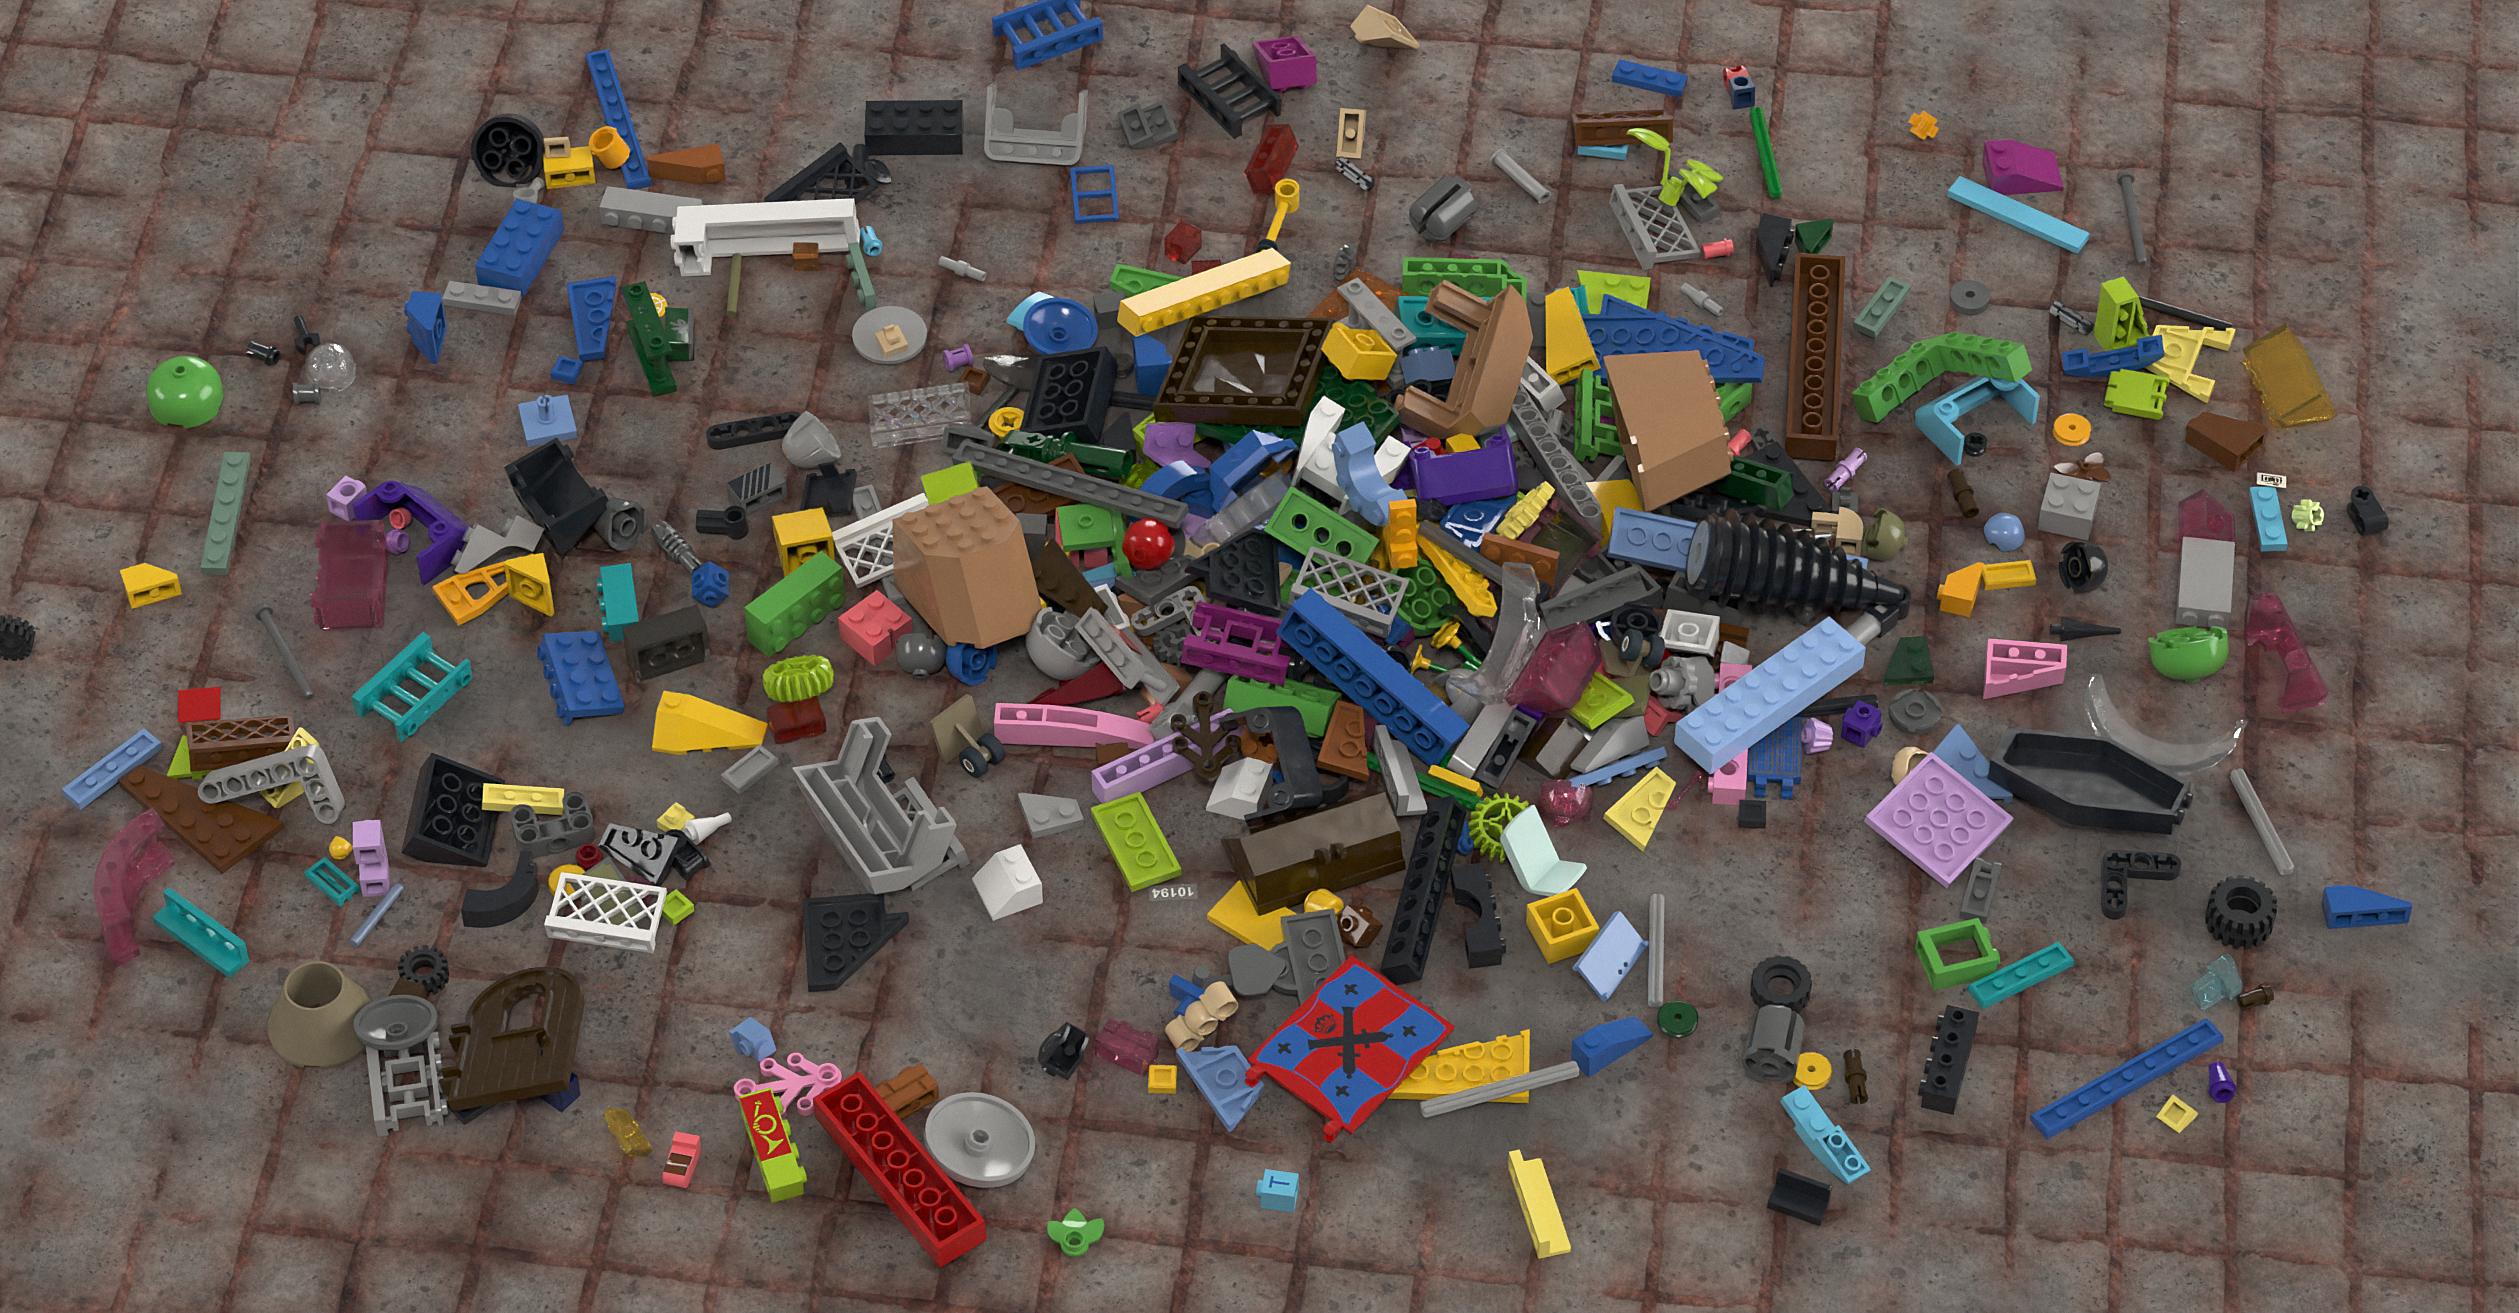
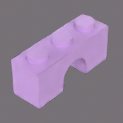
M380 820L353 822V851L356 864H359L363 897L386 895L390 890V868Z

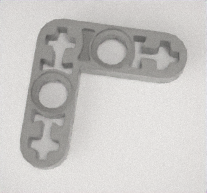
M1188 586L1165 597L1151 607L1147 606L1137 611L1132 616L1131 622L1135 632L1141 636L1151 635L1187 617L1192 626L1196 607L1192 608L1187 598L1192 596L1196 604L1198 601L1205 603L1206 601L1198 588ZM1165 607H1174L1172 614L1168 616L1161 615V611ZM1156 613L1158 620H1155L1153 614ZM1146 620L1148 624L1143 626L1141 621ZM1192 626L1195 634L1201 636L1202 628ZM1211 627V628H1210V629H1212V630L1221 631L1219 628H1215V627ZM1211 641V642H1210V643H1214V644H1219V645H1220V642H1217V641Z

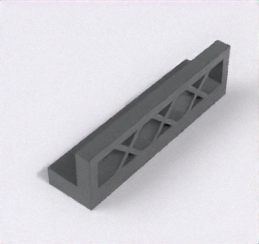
M1636 564L1540 604V608L1549 632L1554 639L1613 615L1616 608L1618 610L1628 601L1649 600V595Z

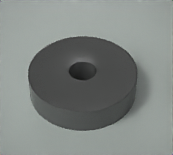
M1963 280L1957 282L1951 288L1950 305L1960 314L1978 315L1983 313L1989 306L1990 292L1984 284L1978 281Z

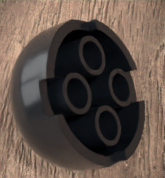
M506 113L494 116L487 120L473 137L471 144L472 160H474L481 176L487 182L497 187L517 188L516 184H526L540 172L544 165V136L535 123L522 115ZM504 161L507 162L505 166L506 172L515 178L520 177L530 165L532 167L527 177L516 182L500 181L491 173V169H497ZM515 161L522 165L521 171L516 170L514 166Z

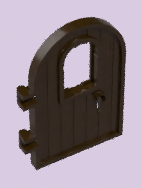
M534 967L509 974L491 984L477 996L467 1012L464 1023L451 1025L453 1035H449L448 1039L453 1050L458 1052L456 1065L442 1068L441 1073L444 1078L439 1079V1084L443 1093L449 1096L448 1103L452 1111L568 1091L585 1003L581 987L571 973L556 967ZM530 994H542L545 996L539 1025L506 1031L511 1007L517 1000Z

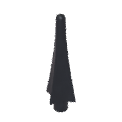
M2065 617L2061 618L2060 624H2050V634H2060V642L2090 636L2121 633L2120 628L2095 625Z

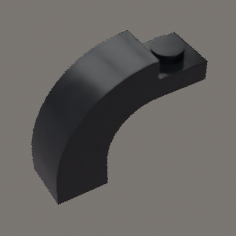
M520 852L515 874L506 885L495 890H466L461 908L464 927L489 928L503 925L515 920L531 907L539 892L537 863H533L532 852Z

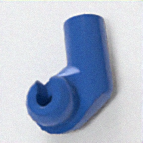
M1464 822L1457 846V851L1463 855L1470 853L1474 848L1473 840L1469 837V832L1471 831L1468 828L1469 822Z

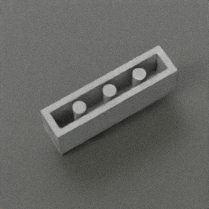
M607 186L599 208L602 224L675 234L672 219L677 217V207L701 206L703 204L702 199Z

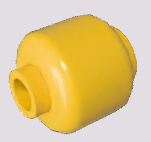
M1326 889L1312 891L1304 901V913L1334 909L1336 920H1338L1339 912L1344 908L1342 899Z

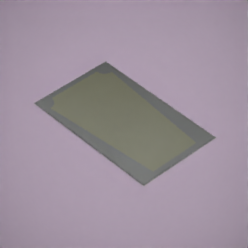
M609 856L582 874L584 876L627 882ZM570 882L575 891L581 889L578 883ZM596 886L589 893L595 900L607 893L604 887ZM623 890L615 895L621 904L633 897L632 893L627 890ZM586 894L580 896L585 905L591 903ZM609 898L599 904V907L605 914L617 907L612 898ZM638 902L625 909L631 918L643 911ZM595 907L590 910L595 919L601 916ZM622 912L608 919L612 925H620L627 921ZM645 916V917L642 918L641 920L637 921L635 924H636V925L639 924L640 922H642L643 920H645L648 916Z

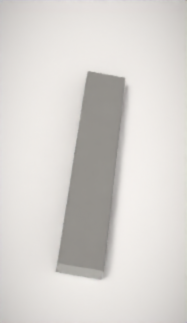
M872 484L854 489L851 505L857 521L882 511ZM876 537L870 540L868 545L881 548L884 539ZM889 541L885 550L893 552V547ZM870 552L874 563L878 554ZM882 556L879 565L887 567L893 564V558ZM894 573L880 579L886 597L895 605L908 603V600L894 586Z

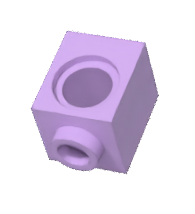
M345 476L326 494L329 512L350 522L355 517L352 504L367 494L366 486L359 480H353Z

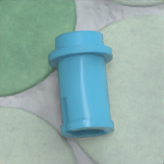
M865 226L867 234L864 228L860 229V238L864 244L863 250L869 256H877L882 250V242L877 239L871 226Z

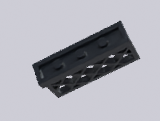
M839 142L767 195L764 200L765 203L801 201V196L805 193H815L814 200H818L819 193L832 194V199H835L836 194L849 195V199L854 198L856 205L878 189V184L847 153V148ZM848 162L853 168L852 174H840L839 168ZM824 179H834L833 188H820V182ZM838 179L851 180L850 189L837 188ZM855 180L866 181L869 184L863 190L854 189Z

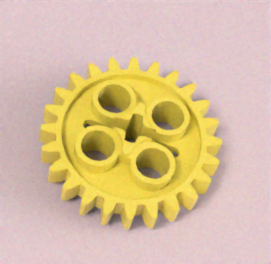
M1545 481L1536 489L1530 490L1522 500L1517 502L1516 505L1514 504L1504 515L1505 519L1496 528L1494 534L1515 540L1539 518V513L1548 504V500L1555 489Z

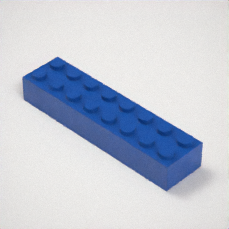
M1309 588L1292 604L1277 629V635L1360 707H1363L1381 725H1386L1390 733L1428 766H1439L1444 758L1454 751L1470 727L1460 715H1457L1421 681L1414 678L1400 663L1392 659L1380 646L1369 639L1362 630L1354 626L1341 612L1332 607L1312 588Z

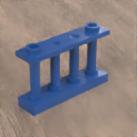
M1040 0L992 17V31L994 37L1006 34L1014 46L1012 47L1013 65L1017 70L1103 40V23L1099 17L1087 20L1079 9L1080 0ZM1070 11L1078 24L1066 28L1057 15ZM1049 19L1057 32L1045 36L1036 23ZM1027 26L1035 39L1023 43L1015 30Z

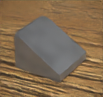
M1724 641L1720 663L1747 665L1750 651L1731 642Z

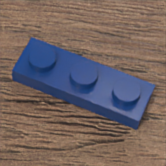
M1619 59L1612 74V82L1681 98L1688 82V75Z

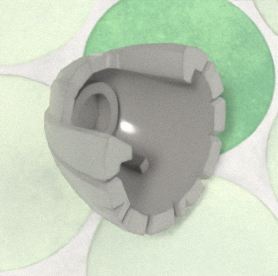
M807 411L802 413L793 423L782 442V450L786 458L793 465L802 469L817 468L818 464L833 462L841 456L840 448L833 435L828 433L829 430L822 422L820 423L816 416Z
M1464 668L1450 669L1439 674L1433 680L1441 686H1445L1446 693L1452 702L1449 708L1457 715H1460L1471 727L1487 702V686L1484 679L1477 672Z

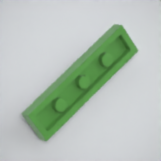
M1110 510L1115 538V546H1111L1115 559L1113 560L1117 576L1122 574L1127 579L1133 577L1134 573L1133 566L1129 564L1128 558L1124 556L1122 551V539L1127 531L1126 521L1123 513Z

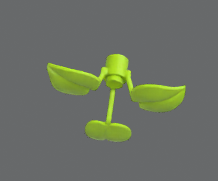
M1634 128L1626 133L1634 135L1649 146L1665 152L1663 178L1660 182L1664 187L1658 198L1667 205L1676 206L1688 182L1704 199L1717 190V186L1711 181L1720 182L1724 178L1708 165L1689 159L1686 165L1693 170L1691 172L1686 169L1679 170V174L1685 179L1682 181L1676 177H1671L1668 180L1670 143L1659 134L1648 129Z

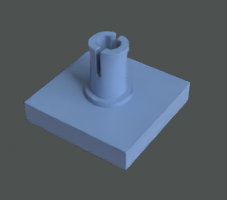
M545 395V399L539 396L537 401L518 404L528 447L546 444L556 437L560 441L578 438L568 395L558 397Z

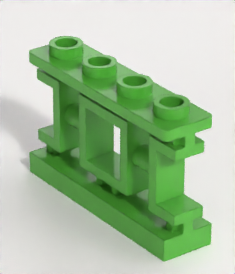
M1583 368L1575 384L1574 458L1583 462L1587 455L1590 456V460L1595 461L1599 452L1613 456L1619 455L1625 458L1621 443H1619L1620 440L1616 426L1600 423V415L1614 418L1609 387L1601 385V376L1596 375L1593 378V370Z

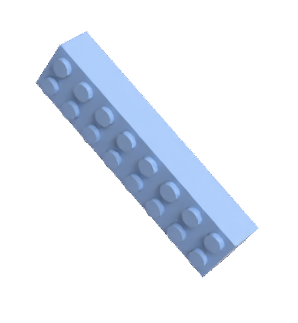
M1827 617L1676 723L1674 743L1711 775L1863 668L1866 647L1833 619Z

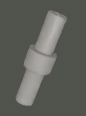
M941 256L938 264L940 266L953 270L959 276H969L982 282L986 278V272L970 267V264L961 260L957 262Z
M1687 283L1681 286L1680 291L1692 298L1693 302L1700 308H1706L1718 317L1724 312V308L1712 301L1711 296L1704 291L1699 292Z

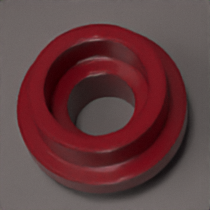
M587 843L579 847L575 858L576 863L580 867L591 869L602 861L603 856L601 850L596 845Z

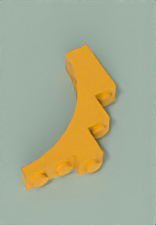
M1415 499L1390 501L1387 524L1385 526H1375L1377 538L1382 540L1379 546L1380 554L1385 556L1386 563L1390 562L1391 569L1417 566V506Z

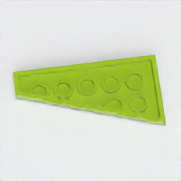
M1577 270L1578 283H1580V286L1585 285L1589 314L1601 313L1604 294H1609L1647 309L1651 278Z

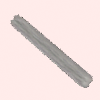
M2239 768L2231 771L2230 780L2279 873L2282 876L2292 874L2294 865L2244 770Z
M1652 894L1650 896L1648 1006L1651 1008H1660L1663 1005L1665 897L1662 894Z

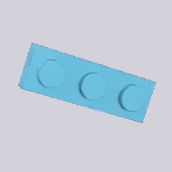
M2250 487L2249 498L2260 551H2286L2288 543L2276 487Z

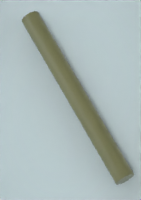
M739 253L732 255L726 312L728 317H735L737 312L742 255Z

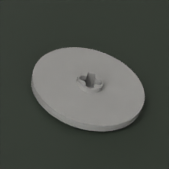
M884 306L868 311L857 320L853 327L852 339L857 352L867 360L880 364H897L915 357L923 349L927 341V328L922 318L915 312L898 306ZM898 325L908 343V350L885 358L875 340V333L882 331L886 326Z

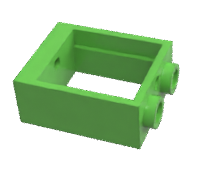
M1979 918L1917 932L1915 950L1933 990L1982 979L1996 972L1997 964H2000L1999 953L1996 948L1991 946L1989 931L1986 927L1983 928ZM1974 938L1983 958L1944 967L1935 947Z

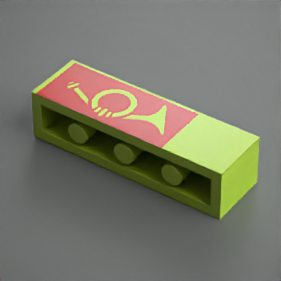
M771 1087L739 1096L740 1111L771 1203L804 1194L803 1183L807 1182L804 1167H798L796 1159H799V1153L795 1142L790 1144L788 1136L791 1135L788 1120H782L780 1113L783 1112L780 1097H774Z

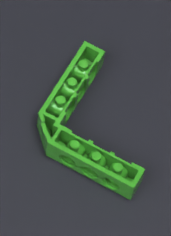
M1403 257L1402 296H1429L1430 291L1443 280H1446L1477 297H1494L1511 284L1527 301V278L1520 273H1514L1510 270V265L1503 260Z
M1951 332L1916 342L1911 345L1908 351L1895 357L1892 363L1878 370L1875 376L1861 383L1859 388L1851 393L1859 417L1868 421H1880L1888 415L1889 411L1905 402L1906 398L1922 389L1923 385L1944 371H1960L1970 375L1987 376V378H2000L2016 383L2032 371L2024 344L1959 332Z

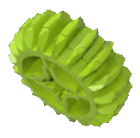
M803 655L790 659L786 658V660L770 665L764 671L763 686L768 698L774 701L793 702L796 700L802 701L807 698L811 699V697L819 696L820 693H824L832 687L834 682L833 668L829 660L823 656Z
M1507 792L1504 798L1501 799L1497 793L1494 794L1493 801L1486 796L1483 804L1478 803L1476 805V811L1471 812L1468 828L1471 830L1469 837L1474 840V848L1481 847V856L1488 853L1490 854V862L1495 857H1498L1501 864L1504 863L1505 858H1508L1500 840V836L1504 831L1502 829L1503 820L1506 827L1513 819L1511 815L1517 816L1522 810L1527 808L1529 805L1528 801L1519 803L1518 795L1514 797V800L1509 799ZM1501 813V815L1497 818H1490V820H1486L1489 816L1493 814ZM1489 836L1494 837L1498 842L1494 841Z

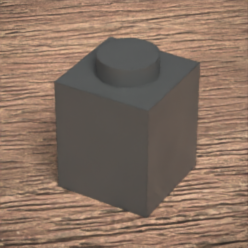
M1123 291L1093 296L1094 315L1099 330L1122 327L1117 322L1120 301L1125 299Z

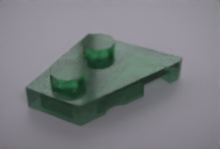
M1901 637L1884 674L1883 686L1933 683L1934 672L1927 637Z

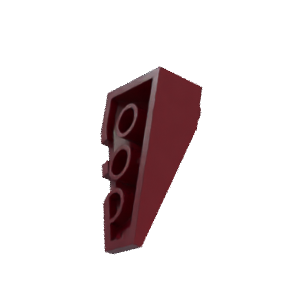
M1101 660L1096 666L1075 679L1060 680L1057 689L1051 687L1026 704L1064 706L1107 696L1112 693L1118 695L1128 687L1124 686L1107 664Z

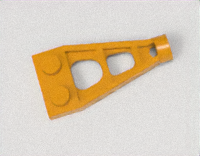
M505 561L471 570L464 574L454 575L432 586L433 593L458 626L483 614L509 593L507 582L497 586L491 578L493 575L505 572ZM477 582H485L490 588L489 592L480 599H472L465 589L466 586Z

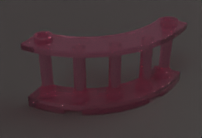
M154 808L140 814L119 831L104 851L95 874L94 899L96 909L103 924V934L107 950L116 967L140 955L131 929V915L139 899V892L145 884L149 885L158 875L175 865L174 858L162 841L157 842L156 834L166 829V825ZM144 843H147L148 848L134 858V854Z

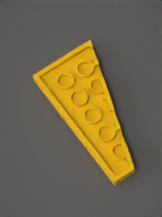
M1416 521V542L1423 549L1422 552L1434 563L1433 566L1444 576L1445 582L1454 589L1456 596L1467 606L1468 612L1477 617L1482 615L1493 617L1497 606L1493 594L1487 590L1489 583L1488 580L1483 579L1484 574L1419 534L1418 528L1421 523ZM1430 522L1440 528V523Z

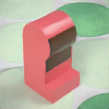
M675 1131L672 1140L673 1146L663 1171V1184L687 1188L702 1153L700 1136Z

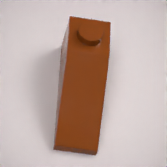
M718 143L647 156L650 177L700 185L726 180L724 161Z

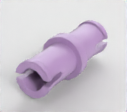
M1855 448L1844 461H1840L1836 465V470L1824 481L1826 488L1834 482L1828 489L1829 491L1837 492L1847 479L1849 480L1854 477L1858 467L1867 460L1866 453L1858 457L1863 451L1862 449Z

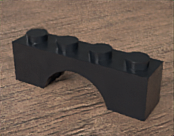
M1483 863L1451 867L1450 884L1455 904L1471 909L1480 919L1475 926L1465 931V952L1469 969L1502 965V954L1506 953V942L1504 937L1499 936L1501 920L1500 916H1495L1494 914L1497 906L1495 895H1490L1489 889H1492L1490 873H1485Z

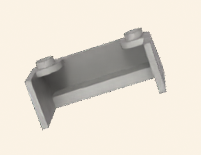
M992 83L987 86L984 151L990 159L1073 165L1080 159L1086 130L1088 90H1082L1079 93L1078 113L1067 115L1062 121L1061 132L1014 128L1013 114L1005 108H996L997 84Z

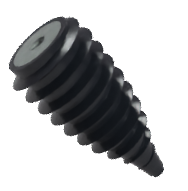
M1734 508L1727 509L1721 517H1718L1716 513H1712L1710 515L1704 514L1699 519L1691 538L1686 561V587L1689 591L1698 592L1701 605H1704L1709 597L1714 595L1717 596L1718 606L1722 609L1731 598L1735 599L1739 612L1750 601L1754 602L1757 614L1762 613L1767 604H1773L1776 616L1781 615L1785 606L1792 605L1795 617L1800 616L1805 606H1812L1814 615L1817 617L1821 613L1823 606L1833 605L1834 612L1837 614L1843 605H1854L1856 609L1860 604L1900 603L1904 594V589L1899 584L1876 575L1873 570L1868 571L1862 568L1859 559L1854 558L1848 561L1845 550L1841 546L1835 547L1830 551L1826 538L1819 537L1813 542L1810 533L1805 529L1800 530L1794 535L1793 528L1789 523L1782 524L1776 530L1775 523L1771 518H1765L1758 524L1755 515L1750 512L1739 519V515Z

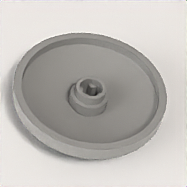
M959 1093L940 1101L929 1113L923 1131L925 1149L944 1173L960 1183L974 1187L994 1188L1017 1180L1028 1169L1035 1150V1136L1025 1116L1010 1103L984 1093Z

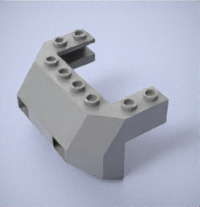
M879 717L851 722L837 760L792 768L798 786L817 821L866 891L871 894L904 889L941 865L957 826L944 807H939L935 820L931 818L926 810L917 811L913 822L909 820L899 803L877 775L878 768L892 735Z

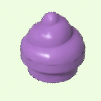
M392 529L387 532L382 542L389 553L401 554L408 549L410 540L406 532H403L401 529Z

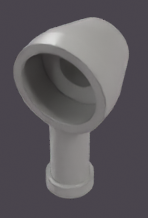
M537 177L529 187L516 189L513 192L514 202L517 198L537 204L538 191L545 185L543 179Z

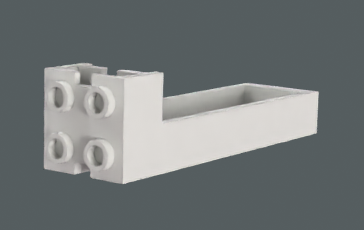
M854 198L677 207V217L672 219L675 235H671V248L676 250L674 261L675 266L680 268L681 276L711 275L712 257H728L735 253H739L742 256L849 251L848 244L860 243V229L858 219H856Z

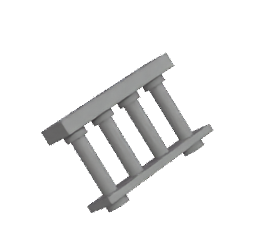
M1355 278L1337 287V291L1349 303V316L1336 323H1343L1349 329H1374L1397 354L1385 381L1393 389L1406 384L1400 359L1403 358V348L1416 342V337L1359 278Z
M1092 607L1088 609L1075 625L1078 632L1124 686L1132 689L1138 681L1142 682L1162 706H1165L1181 687L1128 626L1122 632L1142 654L1128 646L1098 610Z

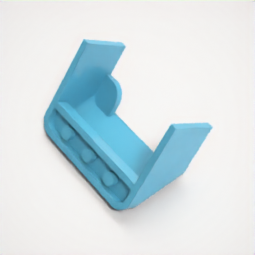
M1979 375L1918 408L1915 413L1914 422L1958 466L1961 464L1964 436L1951 423L1959 416L2001 395L2033 425L2036 423L2040 396L2022 378L2014 383L2000 378H1987V376Z

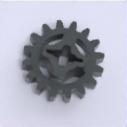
M1182 620L1180 625L1173 623L1171 627L1167 626L1162 631L1155 632L1156 637L1153 638L1154 655L1159 656L1160 662L1167 660V664L1177 663V667H1181L1183 644L1187 633L1196 635L1193 628L1186 624L1185 620Z

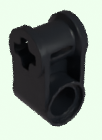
M2364 486L2355 487L2351 491V501L2347 504L2346 511L2355 524L2358 533L2361 536L2387 530L2389 526L2387 514L2380 506L2371 489Z
M671 829L665 833V835L684 838L672 863V866L684 880L688 881L692 878L693 873L701 868L710 866L705 852L696 846L683 831Z

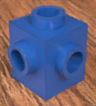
M708 561L692 573V598L713 608L729 596V572Z

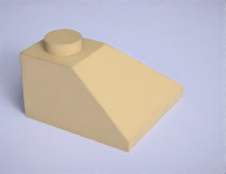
M1369 5L1363 9L1350 26L1356 33L1355 38L1364 45L1368 43L1375 47L1418 49L1420 47V44L1395 16Z

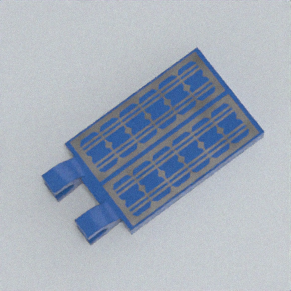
M1793 716L1748 748L1747 781H1755V798H1765L1766 783L1771 782L1782 783L1781 799L1792 800L1793 784H1800L1801 732L1803 717Z

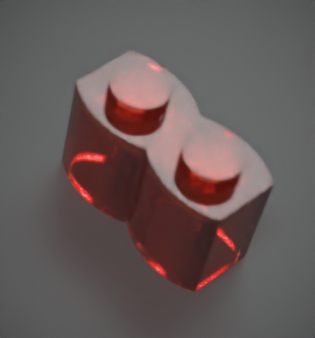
M816 696L811 697V699H803L802 701L796 700L792 703L779 702L766 708L767 722L775 744H787L800 738H812L826 732V719Z

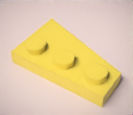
M1655 767L1605 812L1603 819L1641 851H1644L1675 788L1676 782L1658 767Z

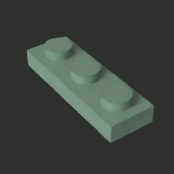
M857 242L848 244L849 254L845 255L848 270H853L851 272L853 286H858L859 288L857 290L859 304H864L867 313L876 308L875 293Z
M1889 276L1853 323V329L1875 339L1909 295L1911 285Z

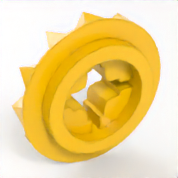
M1005 407L995 411L989 418V428L992 434L998 435L1000 440H1002L1008 431H1020L1024 411L1014 407ZM1005 423L1013 424V427L1005 426Z

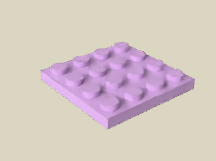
M1930 752L1866 816L1864 822L1948 889L1975 861V858L1979 857L2003 833L2014 818L1935 754Z

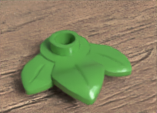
M1074 1208L1066 1215L1062 1223L1049 1221L1047 1230L1049 1237L1061 1244V1249L1066 1255L1077 1257L1083 1255L1088 1250L1089 1244L1101 1238L1104 1231L1103 1219H1094L1087 1222L1084 1216Z

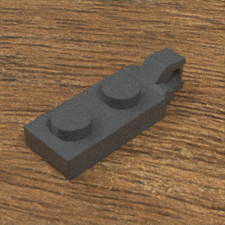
M1676 168L1668 172V180L1671 177H1676L1682 181L1685 179ZM1689 182L1684 187L1679 201L1699 223L1720 214V206L1710 195L1703 199Z

